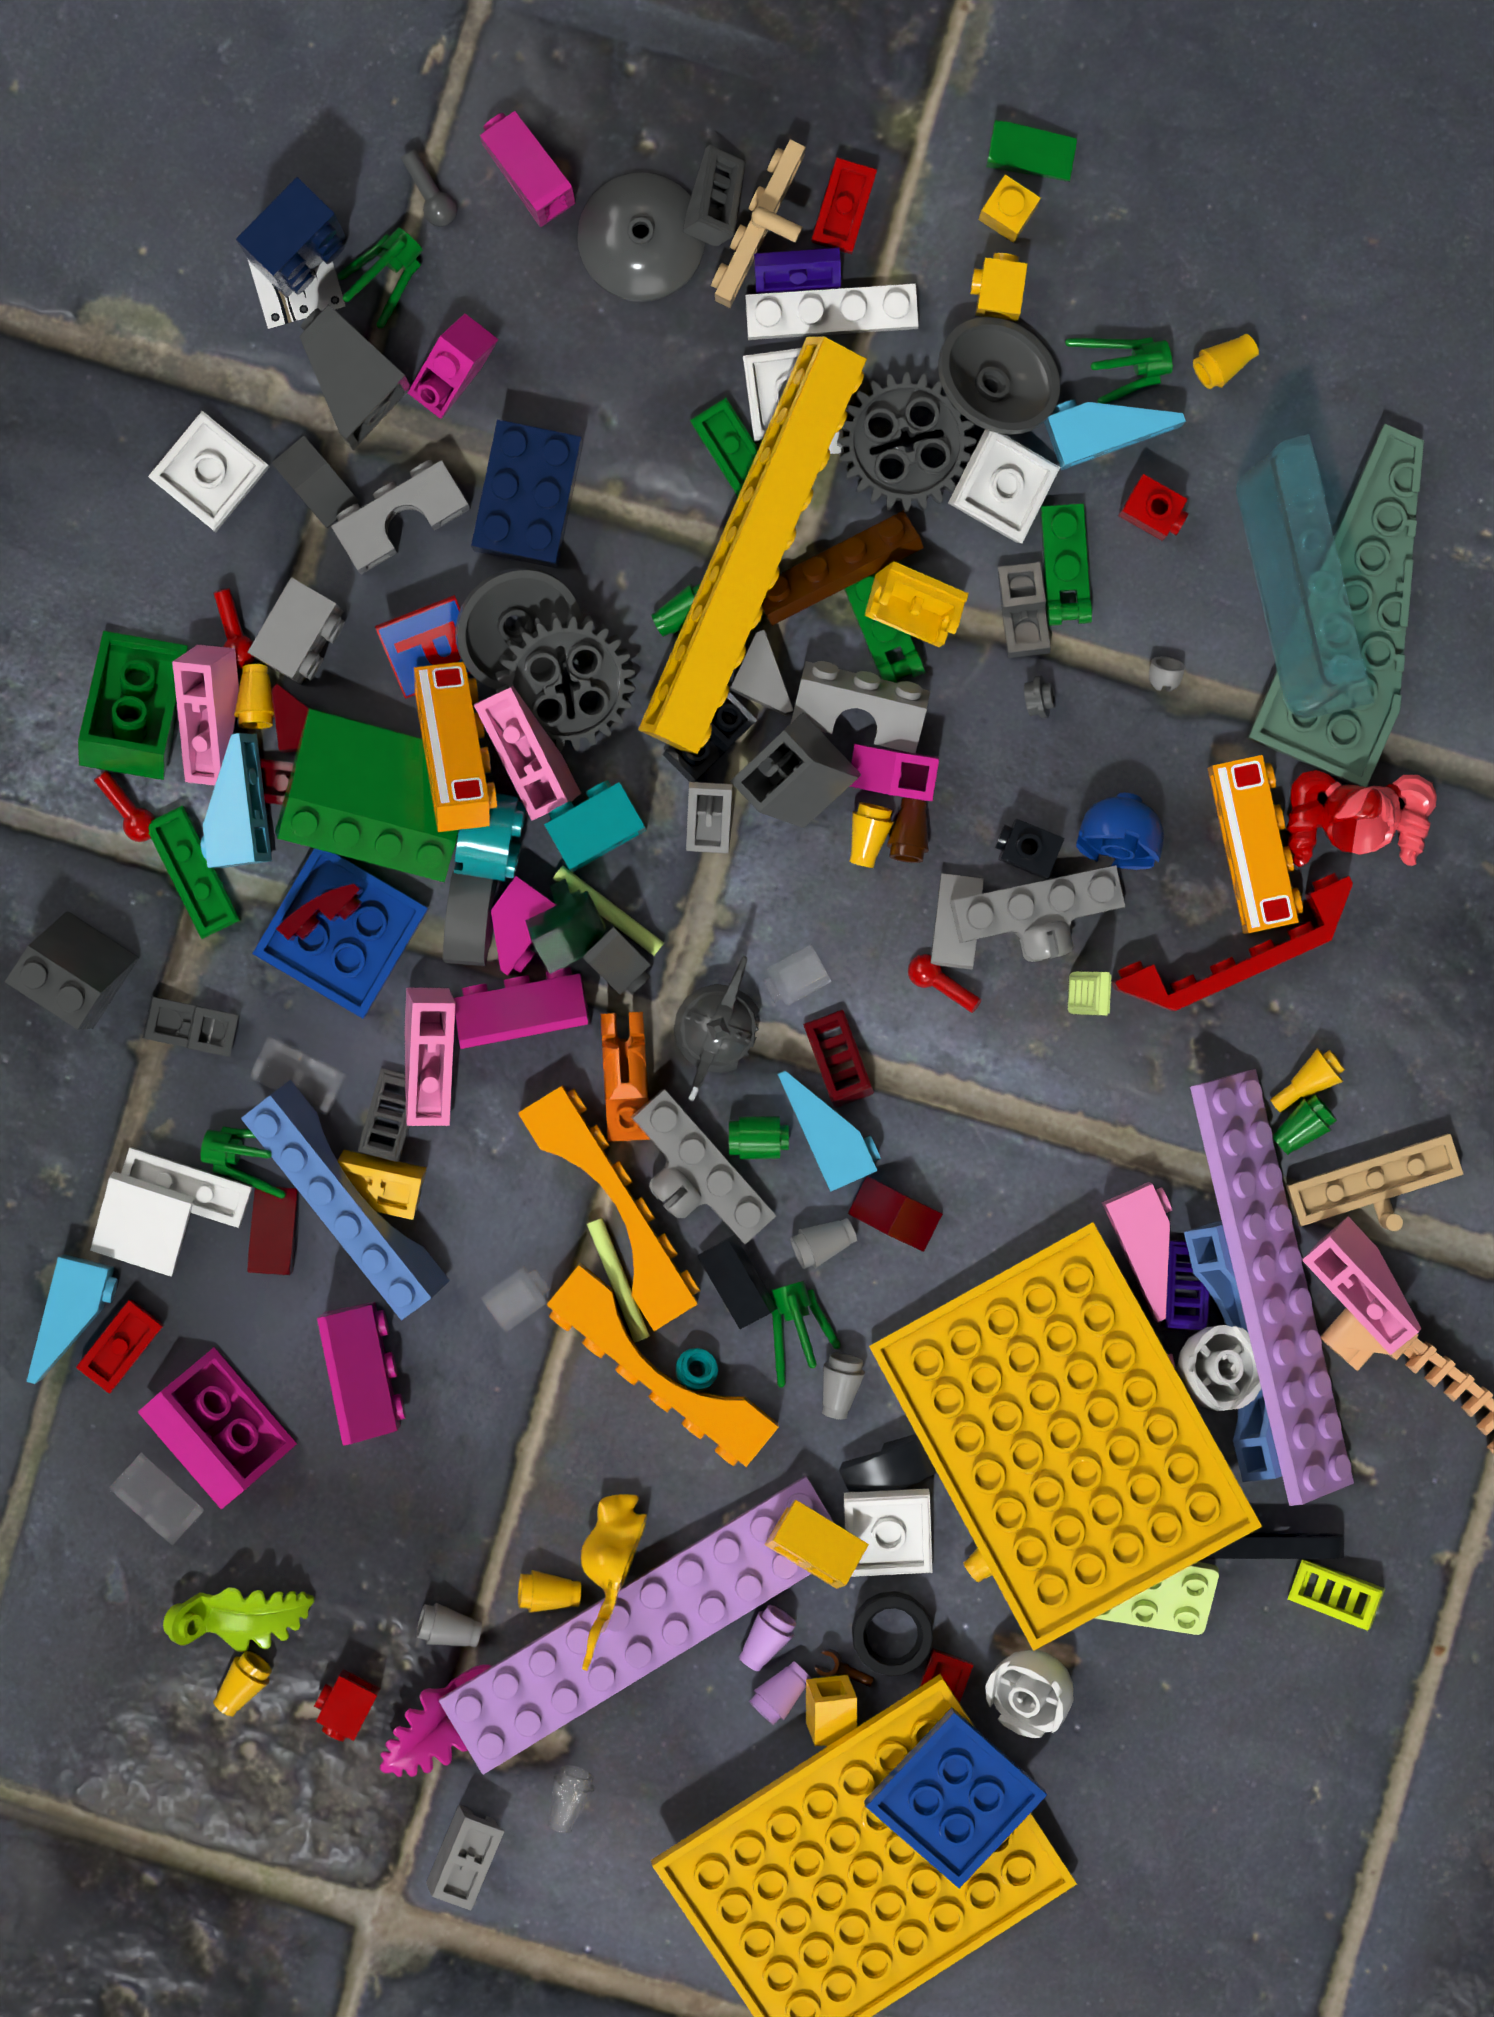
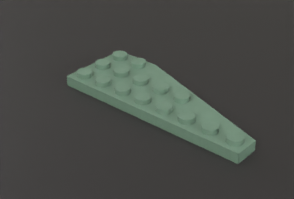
M1387 424L1381 427L1247 736L1248 739L1353 785L1364 787L1368 786L1401 708L1402 695L1400 693L1405 663L1406 627H1408L1413 572L1412 556L1417 526V499L1420 492L1424 440Z

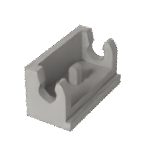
M458 1805L426 1884L432 1897L471 1911L504 1834V1830L499 1828L496 1821L491 1817L479 1818L473 1814L474 1812L470 1808Z

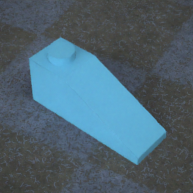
M1074 399L1056 405L1052 412L1053 415H1050L1044 424L1060 468L1064 470L1178 429L1183 426L1186 420L1183 413L1086 402L1077 406Z
M231 734L203 822L204 835L201 838V851L203 857L207 860L208 868H227L272 861L257 734Z
M784 1070L778 1073L830 1192L876 1172L877 1168L874 1162L881 1159L871 1135L863 1138L858 1129L787 1071Z
M66 1254L58 1257L26 1382L36 1384L41 1381L104 1309L105 1302L112 1303L118 1284V1279L112 1277L113 1266Z

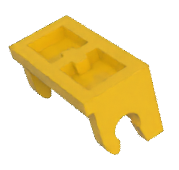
M893 561L875 574L864 616L932 645L941 647L945 644L948 632L951 634L956 633L969 593Z
M348 1150L342 1151L338 1159L339 1165L356 1190L376 1212L411 1220L414 1219L420 1201L419 1195L425 1179L426 1167L395 1162Z
M794 1500L791 1506L784 1510L764 1545L838 1589L847 1585L869 1544L801 1502Z

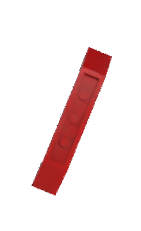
M1335 872L1312 882L1315 890L1305 894V897L1317 921V927L1313 928L1311 921L1288 930L1287 933L1290 939L1274 945L1272 939H1269L1249 948L1251 956L1235 963L1233 956L1209 966L1212 974L1196 980L1194 974L1179 979L1170 984L1173 992L1167 994L1155 965L1151 964L1144 967L1141 960L1117 970L1120 978L1111 982L1113 988L1116 991L1169 1011H1177L1332 941L1353 882L1350 876L1338 879Z

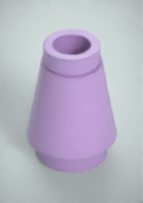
M768 1605L765 1611H759L743 1651L739 1655V1659L749 1668L760 1671L794 1637L793 1629L796 1626L794 1619L783 1610L772 1605Z
M793 1661L788 1667H785L753 1690L755 1695L749 1702L768 1722L774 1725L780 1718L783 1721L785 1720L806 1688V1679L812 1678Z

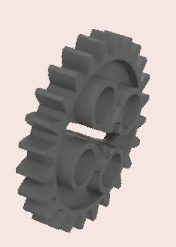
M905 372L902 384H896L893 376L888 374L886 387L883 389L873 380L870 383L872 392L870 397L860 391L856 394L861 407L858 408L851 405L846 407V411L853 418V422L845 421L841 430L849 433V436L838 439L837 446L848 448L849 452L839 457V462L841 464L852 463L853 468L846 474V479L849 480L857 477L861 479L856 492L859 494L870 488L873 491L870 500L871 504L877 502L881 496L887 498L886 510L888 511L892 509L895 501H901L905 513H908L911 501H917L920 509L924 511L927 508V497L929 496L935 502L941 504L943 502L941 489L944 488L950 493L954 492L956 485L952 478H961L964 469L959 465L960 463L968 464L972 456L964 452V449L976 445V439L964 436L965 432L974 427V423L971 421L961 422L960 417L963 415L952 406L947 395L944 397L940 394L942 389L941 381L937 382L932 389L926 387V374L920 377L918 384H912L909 372ZM917 406L927 407L933 414V422L925 427L917 426L910 419V411ZM876 417H883L891 423L892 432L884 438L875 437L868 428L869 422ZM941 430L943 432V436L940 438L917 441L913 445L912 452H906L904 446L895 447L877 455H871L869 452L873 447L898 443L901 433H907L909 439H915L933 431ZM929 447L939 449L944 455V463L938 468L927 467L921 460V453L924 449ZM888 458L896 459L903 466V474L896 479L885 478L880 472V463Z
M574 612L569 613L566 623H560L556 613H552L551 625L546 627L539 618H536L535 627L537 631L531 633L521 627L520 632L524 641L521 644L513 640L507 642L509 648L514 653L513 656L500 655L501 664L508 668V670L496 672L497 681L507 685L498 688L496 693L514 686L550 739H554L559 751H562L565 740H571L575 750H579L580 738L586 737L592 745H595L596 731L600 730L607 736L611 735L607 724L610 720L622 724L623 719L617 711L618 707L631 708L632 706L629 699L623 695V693L635 691L633 682L625 680V678L635 674L632 665L623 664L630 658L627 649L616 650L621 644L617 634L606 639L609 629L605 623H602L593 630V620L589 615L579 625L577 624ZM558 646L564 647L565 664L571 678L569 680V688L575 712L573 717L567 716L565 695L560 685L562 683V675L556 652ZM578 651H593V659L586 665L574 664L573 658ZM546 657L552 660L550 668L543 673H535L530 670L532 662L537 658ZM587 691H597L600 693V698L594 705L584 706L579 703V700ZM553 698L559 702L557 708L551 713L543 714L537 711L539 703L544 699Z

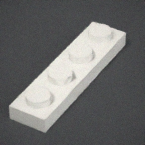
M916 284L745 295L748 340L918 329Z

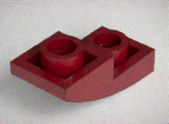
M350 884L328 891L298 908L276 929L287 940L293 941L297 936L304 940L319 925L320 921L316 916L320 912L330 921L335 922L339 916L344 921L347 920L362 904L358 896L364 890L357 884Z

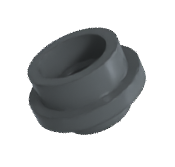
M1035 676L1033 681L1024 683V696L1029 715H1039L1041 719L1048 718L1050 709L1056 707L1052 683H1045L1042 676Z

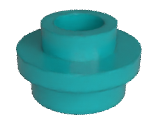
M692 1348L680 1355L676 1362L675 1373L677 1379L684 1387L693 1391H701L710 1387L716 1380L718 1365L713 1355L708 1351ZM698 1365L702 1369V1376H693L689 1371V1366Z

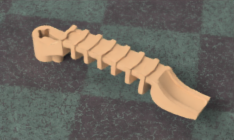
M1345 1308L1320 1336L1325 1344L1356 1371H1359L1374 1353L1388 1354L1396 1361L1402 1354L1406 1355L1410 1360L1405 1365L1415 1374L1427 1361H1430L1435 1366L1424 1379L1433 1387H1436L1448 1375L1454 1381L1443 1393L1454 1402L1466 1390L1472 1397L1461 1408L1468 1416L1472 1417L1484 1406L1490 1412L1476 1427L1485 1436L1494 1429V1399L1492 1398L1494 1395L1482 1386L1480 1388L1469 1373L1458 1370L1455 1367L1456 1363L1450 1358L1440 1356L1433 1345L1420 1341L1417 1338L1418 1334L1390 1355L1354 1315ZM1494 1440L1489 1445H1487V1448L1491 1451L1493 1455Z

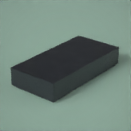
M735 1235L697 1256L739 1329L778 1309Z

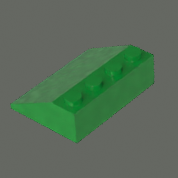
M308 708L275 829L277 839L445 883L458 830L437 831L422 738Z

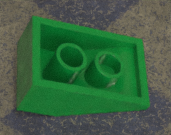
M103 631L78 738L79 766L164 780L177 716L172 662L188 651V645Z

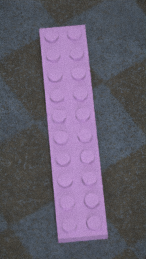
M1256 1069L1194 1085L1190 1089L1289 1506L1303 1505L1354 1484L1351 1473V1463L1347 1456L1341 1431V1421L1337 1414L1332 1393L1331 1379L1328 1375L1323 1355L1322 1341L1313 1313L1312 1299L1304 1275L1302 1257L1295 1237L1292 1214L1288 1207L1282 1182V1172L1278 1165L1272 1140V1130L1268 1123L1263 1102L1262 1088L1258 1081Z
M806 1476L800 1478L623 1586L619 1591L608 1627L605 1632L601 1633L588 1671L582 1669L587 1650V1640L605 1598L439 1698L438 1700L482 1775L809 1576L810 1572L764 1545L787 1507L789 1508L794 1500L801 1502L833 1522Z

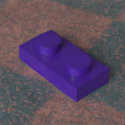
M840 248L754 254L756 294L841 289Z

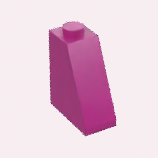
M516 111L508 116L500 113L483 126L485 132L480 135L482 145L540 228L575 204L571 184Z

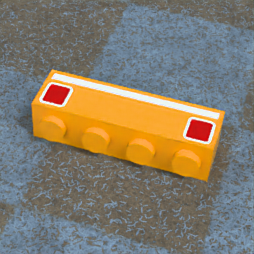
M463 662L414 667V692L437 831L444 832L490 826L489 809L497 808L494 782L486 783L485 773H491L488 747L480 748L479 738H484V725L478 713H474L472 705L478 703L476 678H468L466 666Z
M1263 755L1208 767L1243 934L1299 923L1297 914L1303 913V905L1298 888L1292 889L1288 872L1294 871V864L1289 846L1282 847L1279 830L1285 829V822L1280 804L1273 805L1270 789L1276 787V780L1272 764L1264 763Z

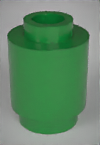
M780 1116L739 1117V1121H729V1155H740V1159H780V1150H789V1125H780Z

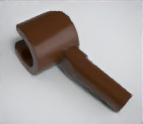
M832 1649L821 1652L832 1657L835 1666L833 1670H826L822 1666L815 1665L814 1668L818 1674L825 1677L832 1676L835 1673L848 1675L849 1678L869 1687L871 1686L874 1677L843 1663L838 1652Z

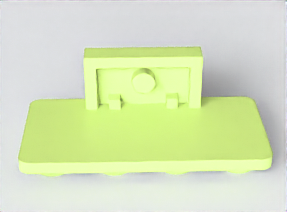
M1197 1562L1099 1615L1095 1619L1200 1635L1206 1628L1219 1578V1569L1213 1564Z

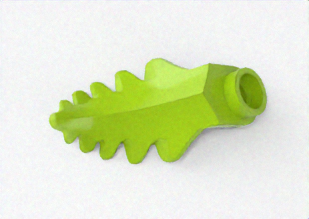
M228 1587L216 1595L199 1592L184 1603L173 1605L164 1617L163 1628L170 1640L178 1645H187L203 1634L211 1632L217 1634L238 1652L247 1651L250 1640H253L262 1649H269L271 1647V1633L275 1634L281 1641H285L289 1638L287 1627L294 1631L299 1630L301 1626L300 1617L303 1619L308 1618V1610L314 1603V1596L306 1594L304 1591L296 1595L295 1591H290L283 1598V1593L277 1591L268 1600H265L263 1591L256 1590L248 1597L243 1598L241 1592L232 1587Z

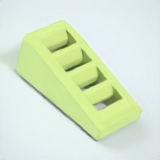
M1072 972L1069 975V1013L1108 1016V1013L1110 1014L1111 995L1110 972Z

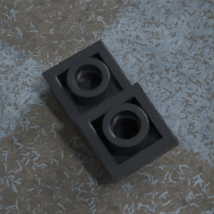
M728 692L725 702L721 707L717 708L712 719L710 738L700 748L698 754L682 751L670 745L662 755L689 782H696L757 719Z
M916 1434L883 1444L881 1451L842 1462L839 1469L849 1492L903 1490L937 1473Z

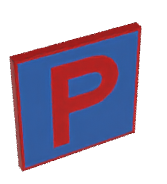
M455 595L375 626L405 699L415 695L414 667L462 662L455 638L456 622L460 611Z

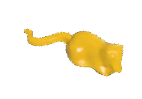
M618 1494L602 1498L597 1508V1524L582 1546L580 1557L582 1568L586 1575L604 1590L606 1595L597 1619L594 1621L589 1632L586 1655L582 1669L585 1671L589 1669L601 1633L605 1632L608 1627L619 1591L625 1582L645 1530L647 1514H636L634 1512V1507L639 1500L637 1495Z

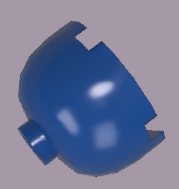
M1124 792L1119 793L1117 797H1108L1090 807L1080 826L1076 847L1080 853L1098 862L1099 854L1116 858L1111 866L1116 865L1117 868L1132 870L1149 869L1154 867L1155 860L1159 863L1163 847L1164 830L1158 815L1151 807L1142 803L1141 797Z

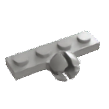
M1116 865L950 901L959 943L1005 933H1014L1020 939L1023 957L1030 962L1042 961L1048 958L1052 959L1071 952L1074 947L1070 932V924L1073 919L1126 907Z
M661 1089L631 1116L633 1121L666 1158L665 1167L651 1179L649 1187L656 1199H660L662 1202L668 1199L663 1206L670 1214L677 1218H686L699 1205L707 1204L743 1244L749 1242L776 1217L774 1212L665 1089Z

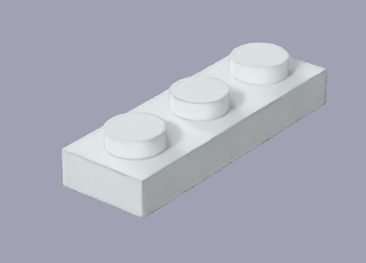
M133 1147L128 1150L121 1174L195 1197L191 1213L237 1228L241 1227L253 1187Z

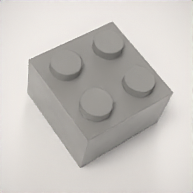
M291 577L249 648L248 653L301 685L305 678L312 680L324 660L319 654L327 641L334 643L342 631L345 621L341 619L344 611L335 602Z

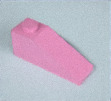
M196 645L172 662L185 782L215 786L231 734L234 731V713L239 691L235 648Z
M514 686L474 704L531 821L548 814L569 801H573L581 794L562 754Z
M406 988L405 1091L407 1126H450L455 1001L449 988Z
M1147 1182L1104 1201L1102 1204L1152 1317L1155 1321L1160 1322L1166 1319L1170 1222L1166 1213L1172 1211V1207L1163 1188L1155 1190L1153 1184Z
M1349 1216L1324 1236L1303 1258L1302 1261L1390 1355L1422 1329L1378 1247Z

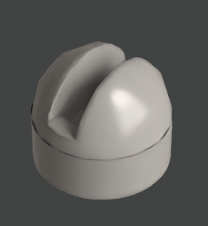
M1154 657L1151 660L1149 669L1151 685L1158 691L1162 689L1163 685L1166 686L1167 692L1173 691L1182 681L1185 665L1174 658Z

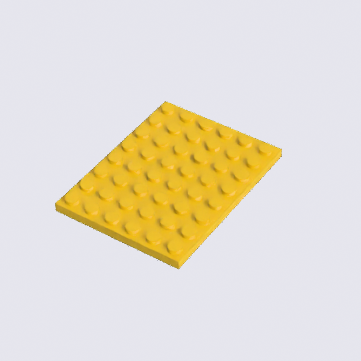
M1094 1222L869 1346L1033 1651L1263 1527Z
M941 1674L651 1860L652 1867L754 2017H872L1077 1885L1074 1877L1032 1813L1023 1820L959 1889L866 1808L864 1800L951 1707L974 1726Z

